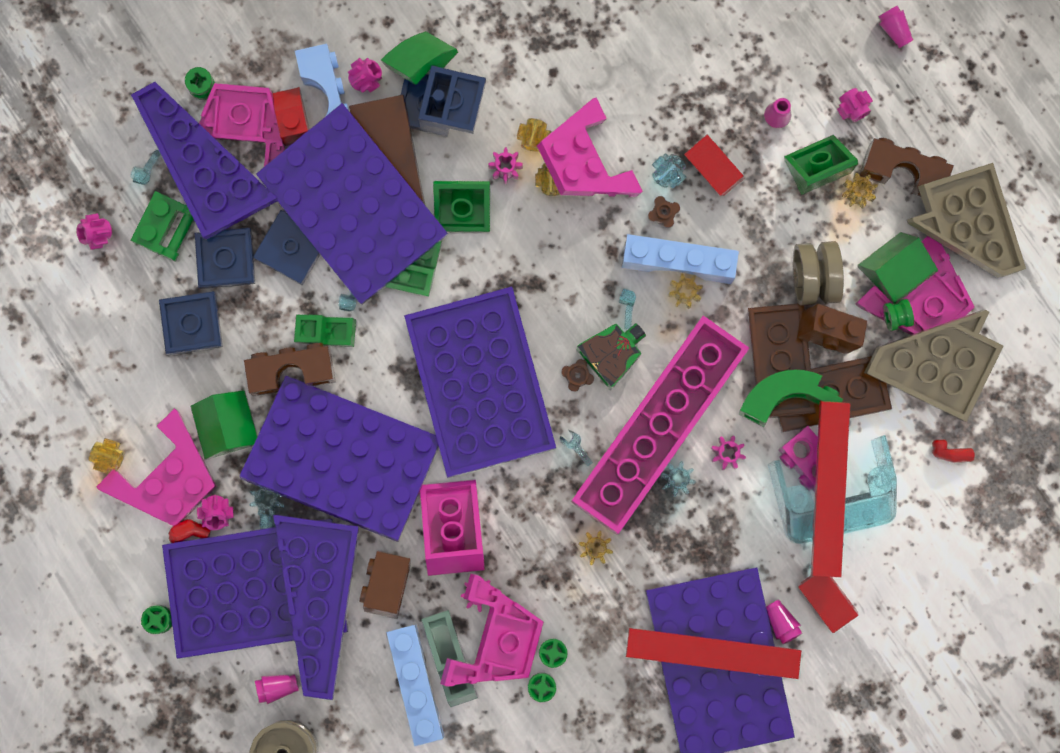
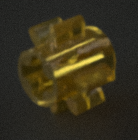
M533 118L527 119L526 125L520 123L517 140L522 141L521 147L529 151L539 152L537 145L551 133L550 130H546L547 123Z
M544 163L542 168H538V173L535 174V186H541V191L545 195L557 196L560 193Z
M855 173L853 176L854 182L850 180L844 182L843 185L848 190L842 194V197H848L850 207L854 204H860V207L864 209L867 204L866 199L870 202L876 199L872 191L878 187V184L872 185L869 180L871 175H867L864 178ZM857 186H858L859 190H864V191H865V193H864L863 195H861V192H859V191L855 192V188H856Z
M681 273L679 282L671 280L670 285L675 290L671 291L668 297H675L677 300L675 307L682 303L686 304V307L690 309L692 300L700 302L701 297L696 293L702 290L703 285H696L694 282L696 279L695 275L689 279L685 278V275ZM682 286H685L687 290H692L688 297H686L685 293L679 292Z
M104 438L103 443L97 441L89 455V461L95 463L93 469L105 474H109L111 469L117 471L125 455V452L119 449L121 443Z
M600 530L596 537H592L587 532L586 537L588 541L586 543H578L579 546L585 549L580 558L588 556L591 566L594 564L595 559H599L602 564L606 563L603 557L605 553L613 554V551L607 549L606 545L610 543L611 538L604 541L601 538L602 532ZM595 540L600 541L599 546L603 548V552H598L596 556L591 555L592 550L588 548V544H593Z

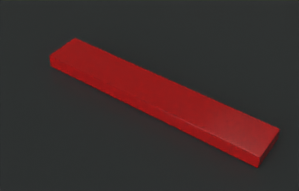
M824 401L819 403L811 576L842 577L850 403Z
M629 628L625 657L799 679L802 650Z

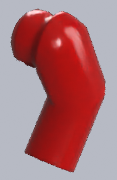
M934 440L932 442V454L936 458L952 463L972 462L975 458L972 448L947 449L948 442L946 440Z
M186 519L172 526L168 533L169 541L171 543L182 542L191 536L200 539L209 538L212 530L202 527L201 523L194 520Z

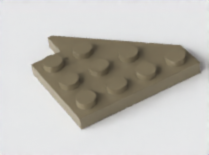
M993 163L918 186L926 214L907 219L909 225L996 278L1026 269Z
M980 310L876 347L864 373L967 422L1004 346L979 334L989 315V311Z

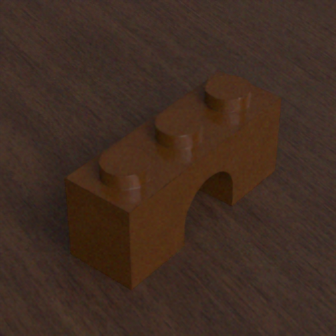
M874 138L868 147L859 176L886 184L891 178L894 169H906L914 178L911 194L921 197L918 186L951 176L954 165L948 164L946 159L939 156L928 157L922 155L920 150L913 147L902 148L896 146L890 139Z
M313 343L307 345L306 350L296 351L295 348H284L278 350L279 354L268 356L267 352L252 354L251 359L244 360L249 394L259 396L277 393L280 389V376L288 368L301 369L307 386L336 383L331 349L328 346L323 347V343Z

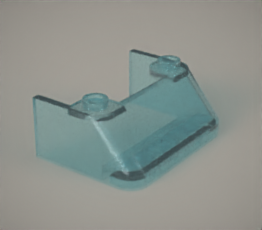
M886 435L871 440L878 467L873 468L867 476L869 492L845 498L844 534L888 524L896 517L897 477ZM780 460L773 461L768 464L785 535L789 541L795 544L812 542L813 496L804 486L797 485L787 488Z

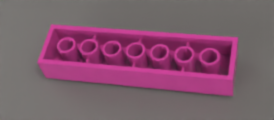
M702 316L571 500V503L618 535L747 353L749 347L705 316Z

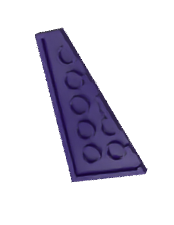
M156 82L131 94L205 240L277 202L278 198Z
M273 515L283 566L282 571L289 613L293 626V637L298 656L303 696L333 700L359 527Z

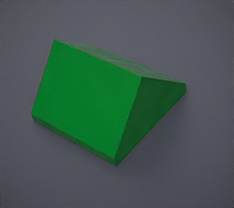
M834 135L784 156L801 195L851 174L858 165V159Z
M433 181L434 217L446 231L490 232V181Z
M902 232L858 264V268L893 304L898 303L938 272V268L920 238Z
M245 390L214 394L190 406L205 460L254 445L258 435Z

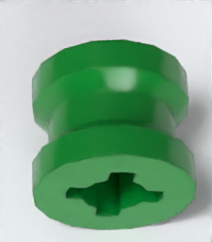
M195 67L190 69L185 76L187 89L196 99H208L215 83L213 77L205 68Z
M908 299L900 300L898 304L894 305L891 303L883 305L884 319L889 331L897 330L899 326L903 325L905 327L914 325L913 310Z
M162 605L147 608L141 617L143 629L150 634H163L169 631L172 627L170 609Z
M548 639L541 644L539 657L545 666L557 668L567 659L568 651L562 641Z
M547 673L533 675L528 683L530 697L540 703L551 700L556 693L554 678Z

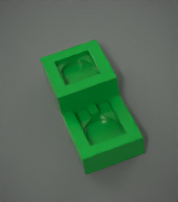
M296 314L294 342L354 347L356 319Z

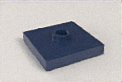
M280 210L253 258L303 285L318 260L320 253L288 213Z
M251 228L224 230L207 240L202 237L200 232L194 233L199 289L255 284Z
M216 292L159 299L165 353L167 356L223 347Z

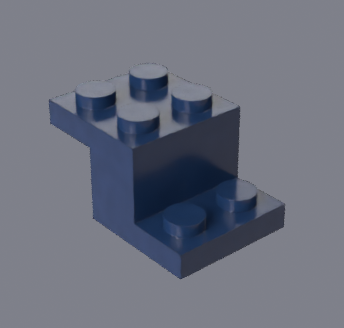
M432 65L429 75L426 74L416 85L404 78L400 95L405 97L410 128L448 137L450 129L474 134L486 78Z

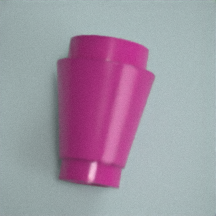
M898 5L878 16L881 21L879 25L899 48L914 40L911 36L904 10L901 11Z
M779 98L766 107L764 112L766 122L774 128L785 127L789 124L792 116L791 104L786 98Z
M780 600L766 606L776 640L780 639L782 644H786L803 634L799 628L801 624Z
M295 674L261 676L260 680L255 681L259 703L267 702L269 704L298 691Z

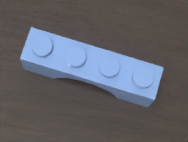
M327 44L296 50L295 55L303 84L321 90L328 97L329 107L327 116L342 103L340 95L345 94L341 77L336 78L334 71L335 68H339L335 51L330 52Z
M627 234L622 268L645 272H682L700 277L705 281L732 284L736 276L739 251Z
M417 624L386 632L414 746L443 739L444 732L431 690Z

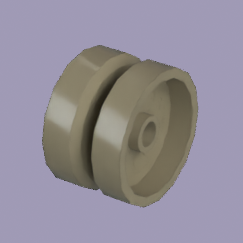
M836 241L821 242L817 252L811 243L796 244L794 246L793 280L797 302L800 306L814 305L819 295L825 304L840 303L842 301L844 272L841 251Z
M282 720L262 729L253 739L249 753H282L279 752L280 749H285L288 753H318V743L312 731L304 724L293 720Z

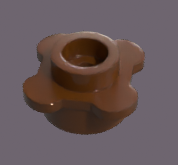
M658 196L654 200L655 206L649 212L648 218L650 221L657 222L665 228H670L674 225L673 219L675 214L679 213L680 205L677 202L671 203L666 201L663 196ZM662 210H666L667 213L662 214Z
M583 359L577 360L570 367L564 366L562 368L561 374L563 377H566L570 391L576 392L579 390V387L585 384L591 385L594 381V376L589 373L587 362ZM576 373L580 374L579 378L575 377Z

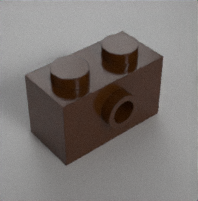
M816 304L802 311L797 338L820 345L825 349L848 354L863 347L867 320Z
M379 551L376 552L375 559L370 558L366 575L370 576L369 584L362 587L359 600L360 603H364V612L398 619L411 567L410 558Z

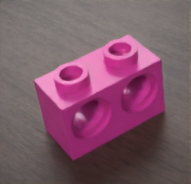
M806 426L778 449L782 454L779 458L790 470L794 468L800 475L798 478L799 482L807 491L812 489L815 493L816 478L812 474V468L816 465L818 437L809 426ZM796 443H801L806 447L807 453L804 458H799L794 454L793 447Z

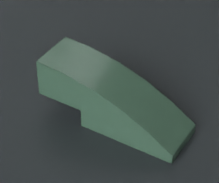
M449 610L421 619L440 679H442L447 658L466 663ZM456 684L449 687L442 685L450 707L478 698L473 684Z

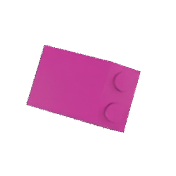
M476 480L422 485L420 497L428 576L485 570Z

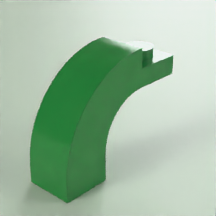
M786 370L770 375L759 382L748 394L739 411V415L765 427L775 407L787 399L803 398L819 405L821 401L842 403L843 398L839 397V392L828 386L821 388L818 386L822 375L805 370Z

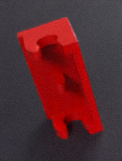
M708 134L684 154L720 196H725L745 179L744 175Z
M810 575L798 586L832 633H835L859 616L858 611L833 577Z

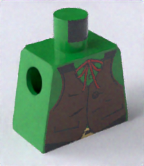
M637 323L625 332L617 324H614L580 343L576 350L609 390H611L641 356L642 353L635 345L645 338L646 334Z

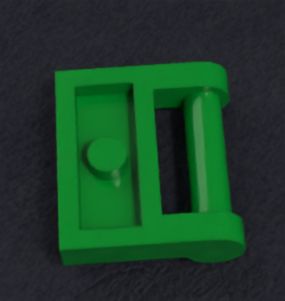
M155 191L131 241L176 262L179 256L177 252L194 219L187 205ZM178 212L183 214L168 247H163L162 244Z

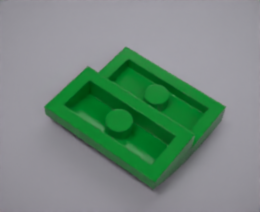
M425 31L395 46L381 61L387 68L416 85L431 69V65L444 68L456 56L458 50Z
M442 240L385 287L429 297Z

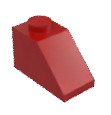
M300 87L273 93L274 110L279 133L285 146H290L310 130Z

